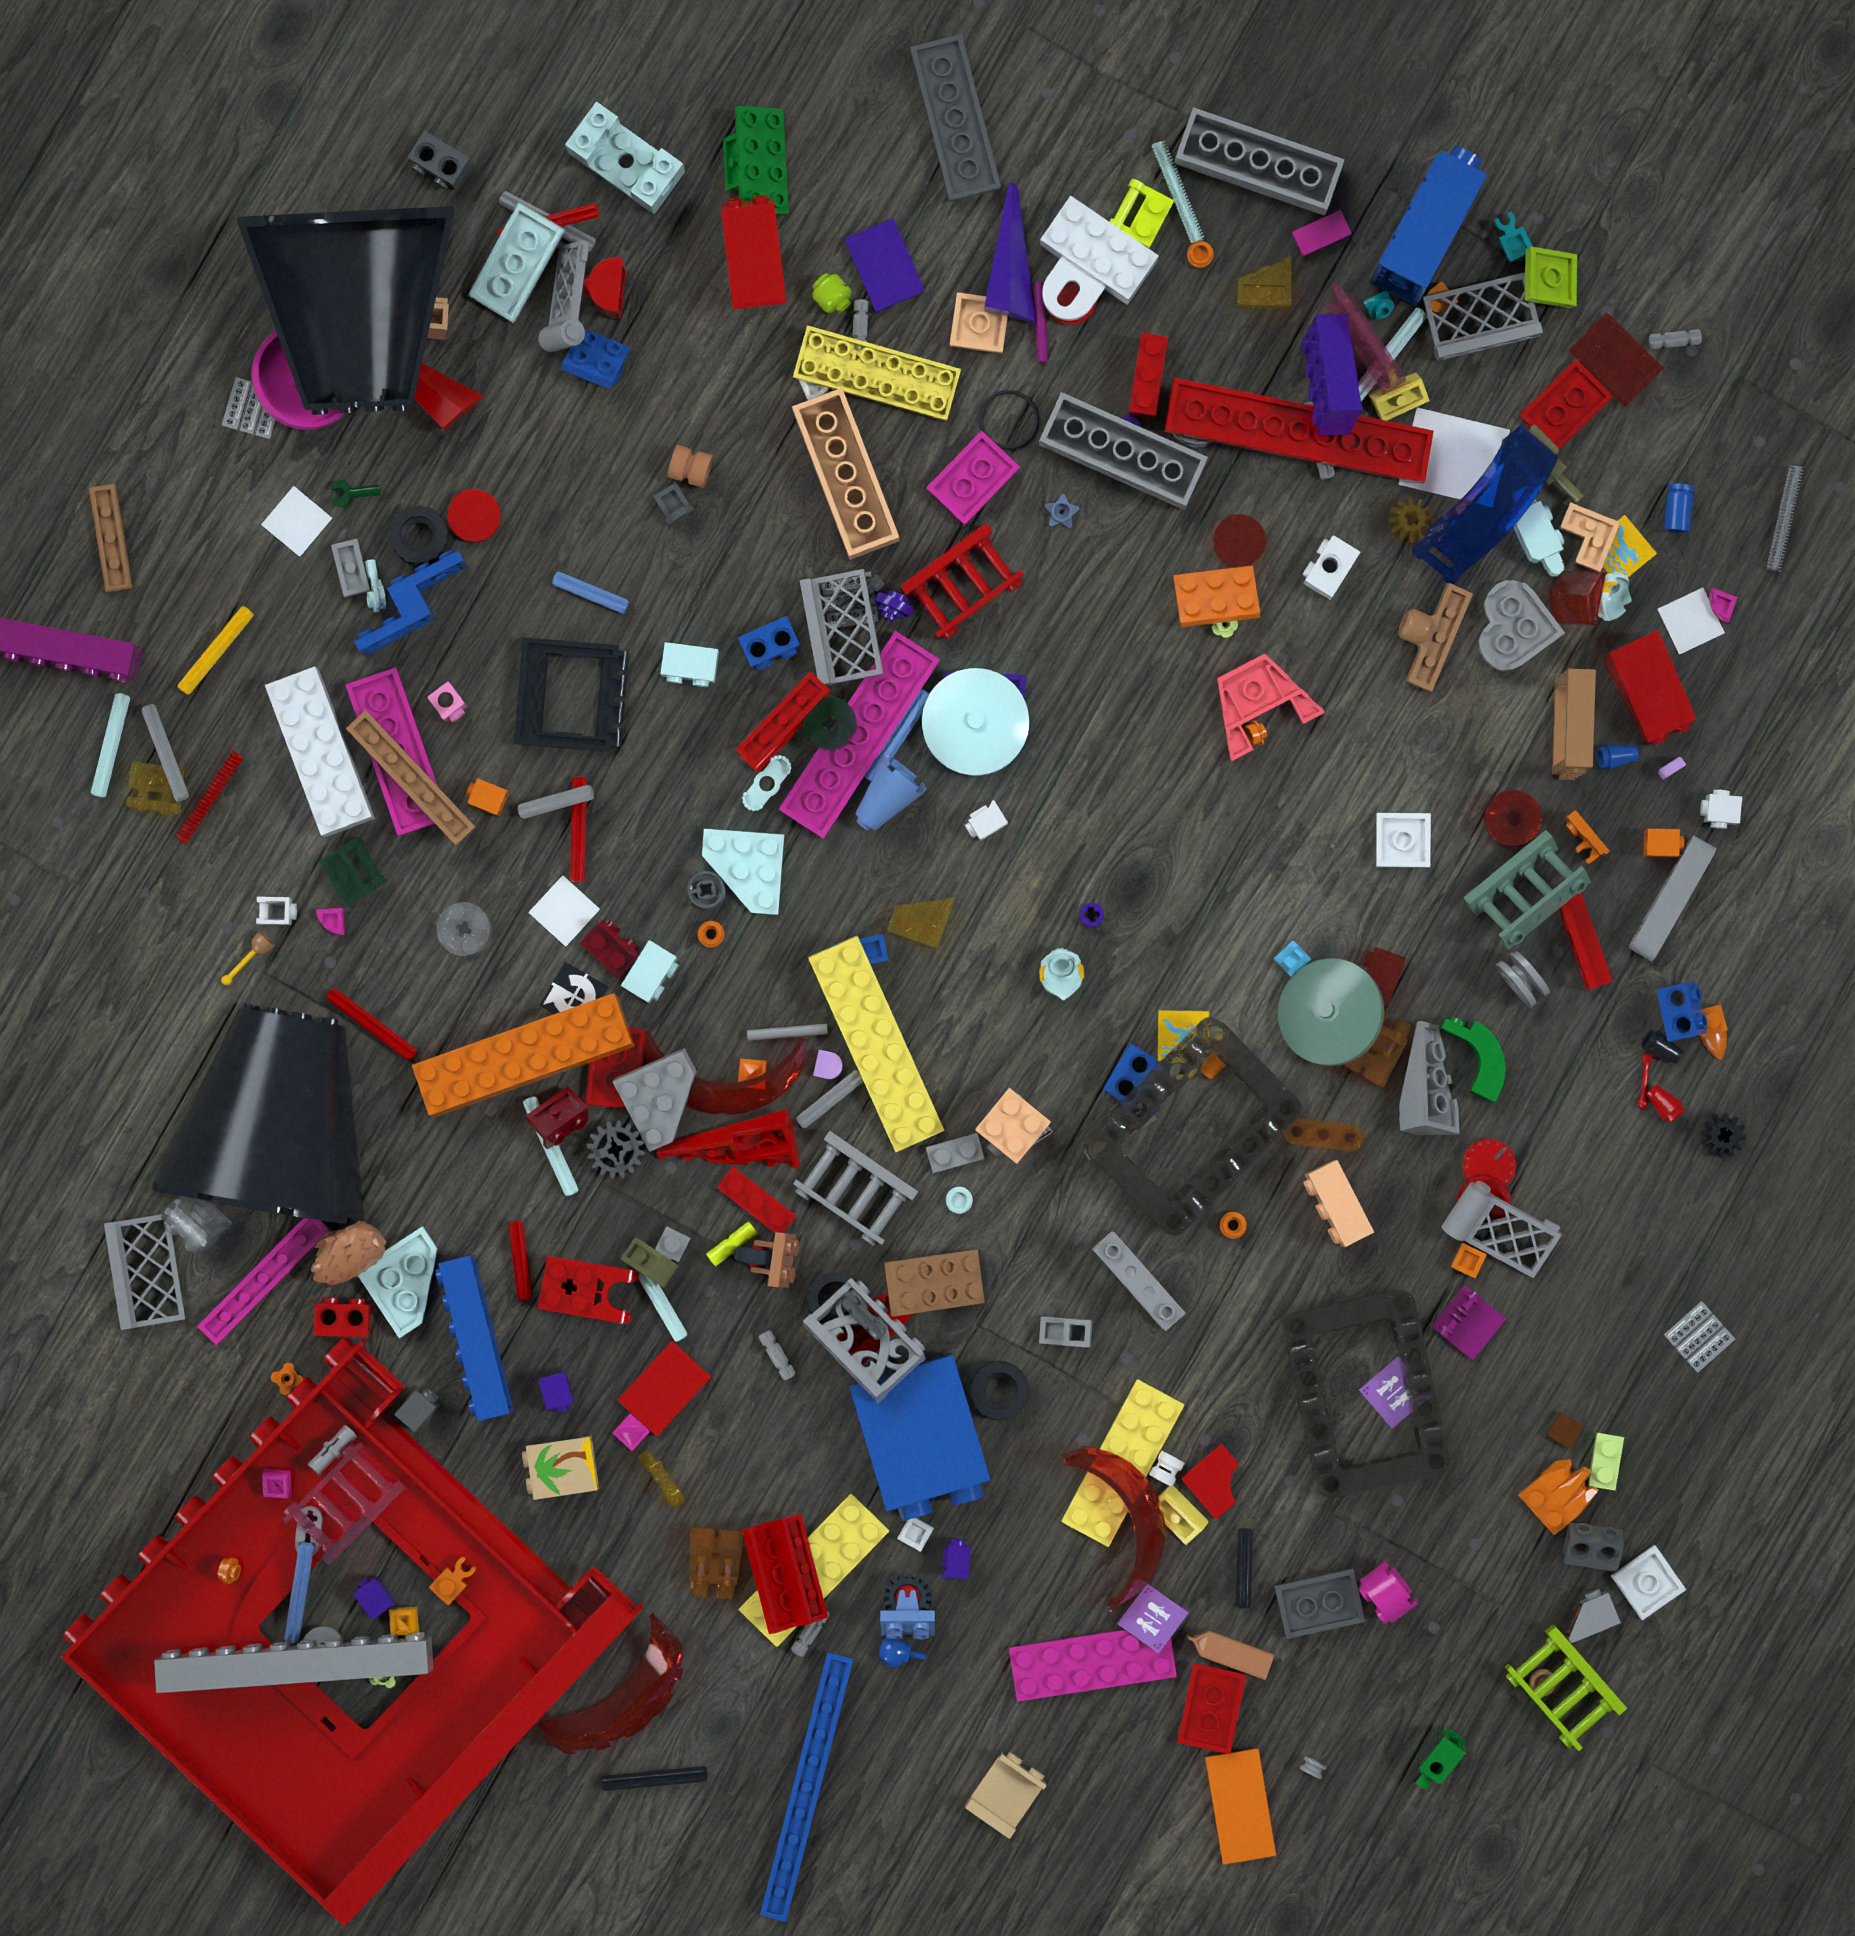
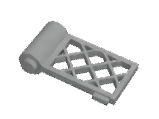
M579 240L559 247L549 326L544 327L538 336L540 346L547 352H556L573 347L584 340L585 329L578 321L589 241Z
M1481 1181L1476 1183L1470 1182L1442 1224V1229L1451 1237L1460 1241H1466L1534 1278L1562 1236V1233L1558 1231L1560 1226L1548 1219L1542 1222L1490 1193L1491 1188ZM1494 1205H1497L1505 1210L1506 1217L1491 1221L1489 1212ZM1522 1219L1528 1222L1529 1230L1513 1233L1512 1221ZM1508 1223L1511 1234L1495 1238L1492 1226ZM1490 1228L1492 1239L1480 1241L1474 1238L1478 1230ZM1546 1232L1552 1235L1548 1243L1536 1245L1534 1234ZM1531 1235L1534 1247L1518 1250L1515 1239ZM1513 1241L1515 1251L1505 1254L1498 1251L1497 1243ZM1536 1253L1537 1260L1532 1268L1521 1263L1520 1256Z

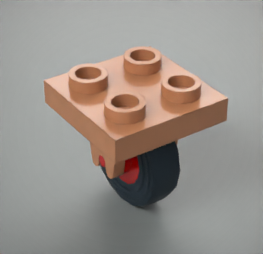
M775 1232L774 1242L755 1240L752 1248L739 1246L735 1251V1260L750 1263V1272L768 1274V1286L789 1288L790 1283H793L795 1278V1267H792L793 1257L797 1256L799 1251V1240H796L797 1234Z

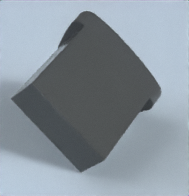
M676 482L653 496L667 518L665 520L667 526L682 521L695 511V507L693 504L688 503Z

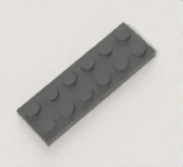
M962 34L911 46L910 51L949 202L1000 190L1001 185Z

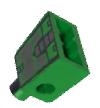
M1443 1725L1419 1758L1418 1769L1420 1772L1413 1781L1424 1790H1427L1433 1781L1442 1784L1466 1754V1740L1446 1725Z

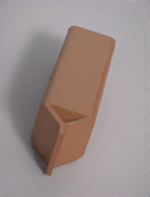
M1206 1630L1193 1637L1187 1635V1638L1193 1641L1200 1657L1266 1680L1274 1658L1273 1653L1210 1630Z

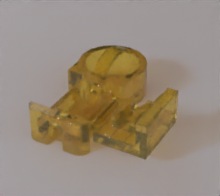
M650 1450L640 1454L638 1458L645 1469L651 1472L657 1484L660 1483L664 1502L672 1505L673 1508L685 1503L686 1500L681 1490L661 1461L657 1462Z

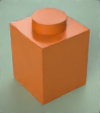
M477 778L476 783H470L465 797L469 798L467 802L469 805L499 817L509 792Z
M1680 829L1644 830L1643 857L1676 858L1679 857L1680 852H1683L1684 836H1680Z

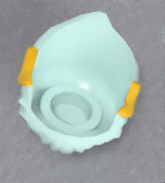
M1620 572L1609 573L1600 578L1594 586L1591 606L1593 607V612L1600 618H1603L1604 621H1611L1622 616L1626 611L1624 605L1632 602L1628 588L1629 579L1626 575Z
M1057 948L1041 960V968L1039 970L1040 981L1049 993L1062 1000H1066L1081 986L1084 979V967L1078 955L1067 949Z

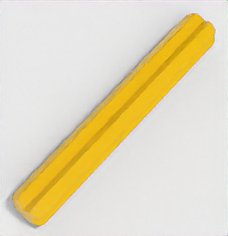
M242 606L179 682L178 688L187 695L191 694L252 619L254 614L248 608Z

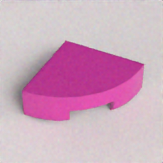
M1712 588L1709 594L1710 607L1718 619L1728 623L1737 597Z
M344 908L316 909L318 920L328 931L337 935H345Z

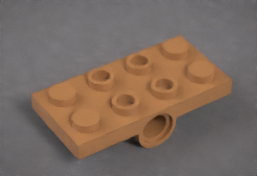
M978 1250L884 1263L891 1316L985 1303Z

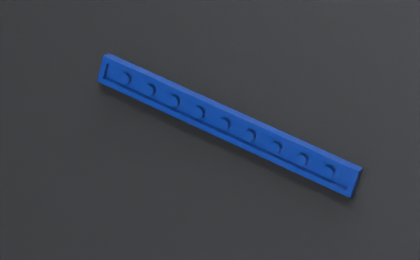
M827 1652L762 1904L761 1916L784 1922L787 1920L854 1658Z

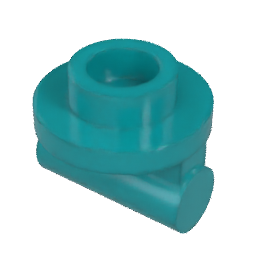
M1387 290L1362 301L1370 317L1377 320L1386 318L1394 308V303Z

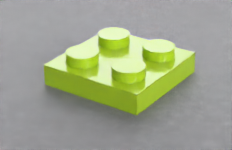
M1537 247L1527 248L1525 261V301L1565 308L1577 306V254Z

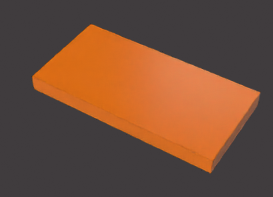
M1253 1748L1231 1752V1754L1223 1753L1205 1756L1223 1865L1276 1856L1259 1749Z

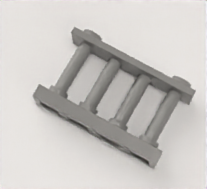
M829 1131L824 1138L828 1142L826 1145L827 1150L804 1183L795 1180L793 1183L797 1186L795 1192L806 1200L813 1197L864 1232L861 1237L873 1246L877 1242L882 1245L885 1240L878 1235L902 1200L904 1202L907 1198L913 1200L918 1191ZM842 1152L850 1157L849 1165L826 1199H824L812 1189L836 1155L839 1156ZM864 1167L872 1173L869 1177L871 1181L849 1213L846 1214L836 1207L835 1203L857 1171H861ZM887 1183L894 1188L892 1191L894 1195L869 1230L856 1220L880 1185L883 1187Z
M1111 1231L1092 1248L1162 1329L1167 1331L1186 1314L1115 1232Z

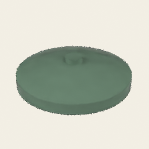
M1321 959L1302 967L1285 985L1278 1005V1023L1282 1036L1288 1046L1305 1060L1322 1066L1343 1065L1361 1057L1376 1041L1384 1020V1002L1375 980L1361 967L1342 959Z

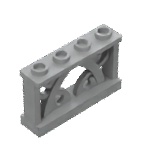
M850 1278L820 1308L803 1320L805 1328L879 1404L899 1382L926 1359L923 1353L925 1348L915 1337L911 1340L904 1333L907 1329L897 1318L893 1321L886 1314L888 1309L878 1299L874 1302L868 1296L870 1291L860 1280L856 1283ZM854 1295L866 1309L869 1308L876 1315L874 1317L877 1323L880 1322L886 1329V1333L880 1338L879 1355L872 1351H859L852 1356L848 1353L854 1340L851 1326L860 1324L852 1316V1312H849L850 1315L844 1316L842 1312V1302L847 1296ZM836 1308L839 1318L821 1325L819 1322ZM845 1327L848 1338L846 1341L841 1342L837 1340V1335L840 1333L844 1334L841 1328ZM889 1330H890L898 1339H894V1340L890 1341ZM897 1347L906 1348L909 1352V1358L904 1364H893L888 1361L889 1356L895 1359L902 1357V1355L896 1354ZM865 1357L877 1360L876 1364L870 1360L871 1364L869 1367H864L861 1364L862 1359ZM886 1367L896 1371L881 1386L878 1384Z

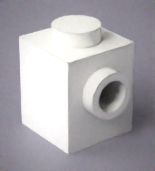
M1714 790L1713 794L1706 796V800L1701 801L1700 815L1704 816L1705 823H1711V828L1727 829V825L1740 824L1742 797L1729 796L1730 791Z

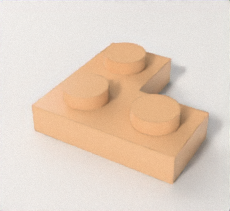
M1570 502L1559 529L1584 538L1574 563L1599 573L1620 522Z

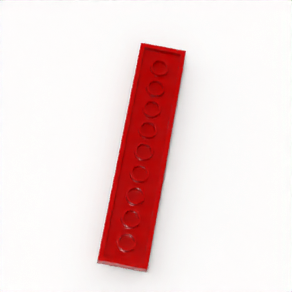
M1174 378L1172 382L1164 432L1420 484L1425 483L1434 430L1359 415L1349 435L1318 436L1317 426H1314L1312 421L1314 410L1312 405Z

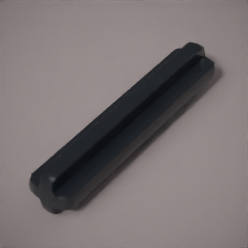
M1250 1528L1238 1529L1236 1606L1238 1608H1250L1253 1531Z

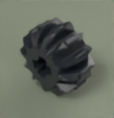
M1723 1113L1720 1120L1717 1114H1713V1123L1708 1120L1703 1122L1709 1130L1700 1131V1135L1708 1136V1139L1703 1140L1701 1145L1711 1144L1707 1151L1708 1154H1713L1717 1150V1157L1723 1158L1726 1151L1727 1155L1732 1157L1734 1156L1733 1148L1738 1151L1742 1150L1743 1147L1737 1141L1746 1140V1136L1738 1135V1132L1743 1131L1745 1126L1739 1125L1735 1127L1739 1119L1735 1116L1729 1121L1728 1113ZM1721 1128H1723L1722 1131H1728L1729 1134L1725 1137V1143H1723L1724 1140H1718L1717 1138L1721 1134Z

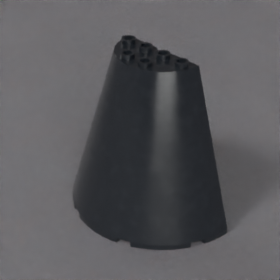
M454 206L237 217L239 229L305 410H312V415L328 414V409L337 408L339 413H355L357 407H365L366 412H379L384 410V406H392L393 411L409 410L408 405H413L453 223Z
M244 1003L243 1008L238 1009L152 1182L151 1189L193 1199L308 1219L352 1225L357 1221H364L345 1026L338 1025L339 1020L323 1017L322 1022L313 1021L312 1015L293 1012L292 1017L285 1016V1010L266 1007V1012L259 1011L260 1006Z

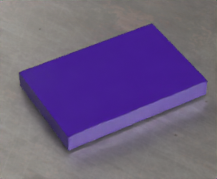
M894 218L845 238L846 245L876 313L925 293Z

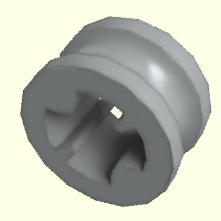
M1305 1756V1764L1300 1765L1299 1768L1321 1779V1771L1326 1770L1327 1766Z

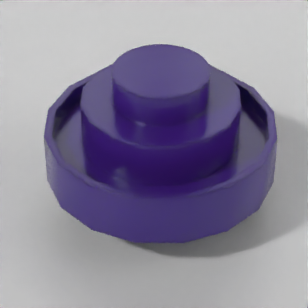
M889 590L888 594L878 592L875 602L879 604L878 609L882 611L881 616L892 622H895L897 618L902 620L903 616L910 617L914 609L907 604V597L892 590Z

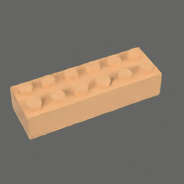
M840 388L792 406L794 416L849 559L857 558L899 542L898 532L843 389Z

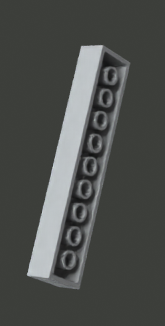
M424 1632L408 1633L405 1638L398 1639L397 1634L381 1635L378 1640L372 1641L371 1636L354 1637L351 1642H344V1638L327 1639V1641H324V1644H317V1640H304L297 1643V1646H290V1642L273 1643L274 1645H270V1648H263V1644H249L247 1647H243V1650H236V1646H222L220 1649H216V1652H209V1648L204 1647L194 1648L193 1651H189V1654H182V1649L167 1650L165 1653H161V1657L154 1660L156 1693L428 1674L434 1669L432 1637H425Z

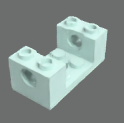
M598 102L593 105L565 144L568 154L652 214L656 213L685 173L682 162L662 148L657 151L621 125L618 117ZM623 155L633 157L634 163L630 168H622L619 165V159Z

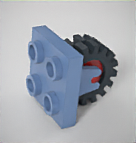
M908 1573V1576L904 1577L903 1574H900L897 1579L892 1578L890 1584L886 1585L883 1595L885 1611H880L881 1636H886L887 1639H901L902 1636L928 1639L929 1636H935V1611H930L932 1596L928 1583L925 1580L922 1581L918 1575L912 1577V1573Z

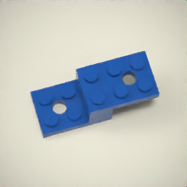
M453 550L447 551L438 557L440 561L432 565L425 563L415 569V574L407 578L405 575H402L391 581L392 586L388 587L387 590L402 617L397 619L396 616H393L382 622L383 627L376 631H373L371 628L358 635L359 639L354 643L361 654L366 657L436 620L421 591L468 567L459 551L455 553Z

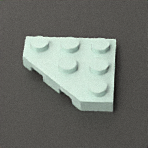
M704 829L702 856L751 913L778 915L784 835Z
M423 1226L387 1249L376 1265H372L366 1272L358 1276L399 1338L421 1325L424 1319L438 1248Z

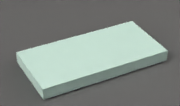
M518 203L468 296L514 323L562 238L565 229L524 204Z

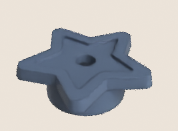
M1062 494L1056 503L1045 504V508L1051 514L1050 526L1062 523L1068 528L1072 527V516L1079 510V507L1069 504L1065 494ZM1060 510L1064 511L1063 515L1059 513Z

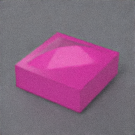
M630 1413L613 1434L633 1451L650 1430Z
M263 1470V1497L290 1499L292 1495L291 1471Z

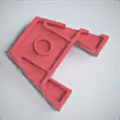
M1266 654L1217 678L1231 761L1254 750L1241 725L1267 711L1290 701L1302 724L1325 713Z

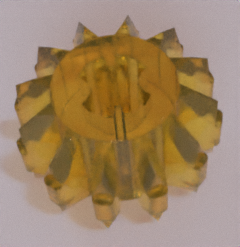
M1408 497L1407 506L1402 500H1399L1397 502L1399 509L1391 508V514L1396 517L1389 518L1388 523L1397 524V526L1391 529V533L1394 534L1400 530L1402 532L1399 536L1400 541H1403L1406 534L1410 543L1415 541V534L1420 540H1423L1425 538L1423 531L1430 532L1432 530V527L1426 523L1433 522L1434 517L1425 516L1431 510V507L1427 506L1422 510L1420 508L1423 504L1422 499H1419L1416 505H1413V498ZM1410 514H1413L1417 525L1415 523L1411 526L1406 524L1408 519L1404 516L1407 515L1409 517Z

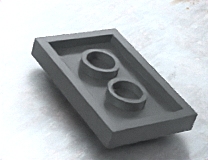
M1353 1568L1274 1585L1286 1639L1365 1622Z

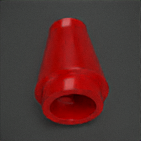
M1658 1084L1646 1094L1663 1121L1666 1120L1669 1124L1674 1122L1685 1111V1108L1682 1106L1683 1103Z

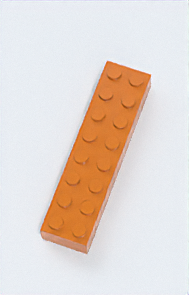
M613 993L413 1064L412 1068L428 1115L436 1118L633 1048L635 1044L619 998Z

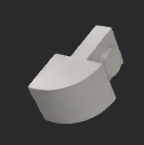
M1041 1316L1039 1343L1091 1347L1093 1320Z

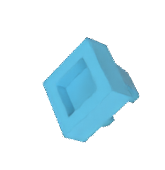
M1292 940L1273 960L1292 977L1312 959Z

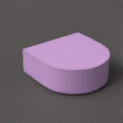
M1677 757L1659 769L1658 774L1664 780L1686 764L1681 757Z
M819 1050L813 1076L825 1079L836 1078L842 1071V1060L835 1053Z

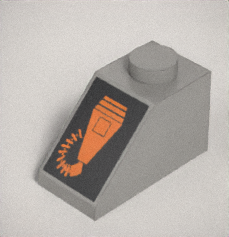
M1600 1589L1586 1593V1599L1579 1602L1566 1634V1639L1570 1643L1621 1623L1608 1592H1601Z

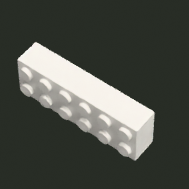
M312 667L265 685L321 836L328 837L375 819L319 669Z

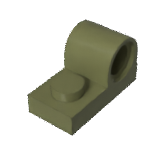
M637 1237L633 1239L621 1257V1260L663 1288L679 1267V1265Z

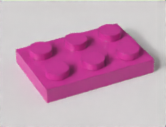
M981 431L926 489L965 526L1020 469V466Z

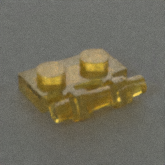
M132 761L128 788L138 790V796H128L126 807L136 808V811L145 812L146 810L158 811L160 815L167 816L169 813L180 814L181 804L171 803L173 793L161 765ZM179 768L185 783L186 769ZM148 791L162 793L161 801L147 799Z

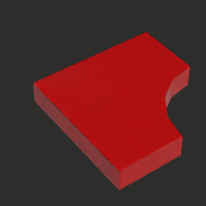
M1221 1443L1181 1477L1182 1481L1215 1519L1236 1503L1231 1494L1230 1480L1233 1471L1239 1463Z

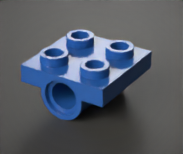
M585 329L584 340L570 348L562 363L561 370L611 389L619 380L631 347Z

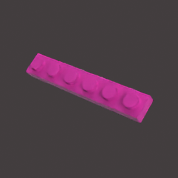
M303 1218L197 1327L215 1345H218L308 1254L322 1238V1235L331 1229L321 1220Z

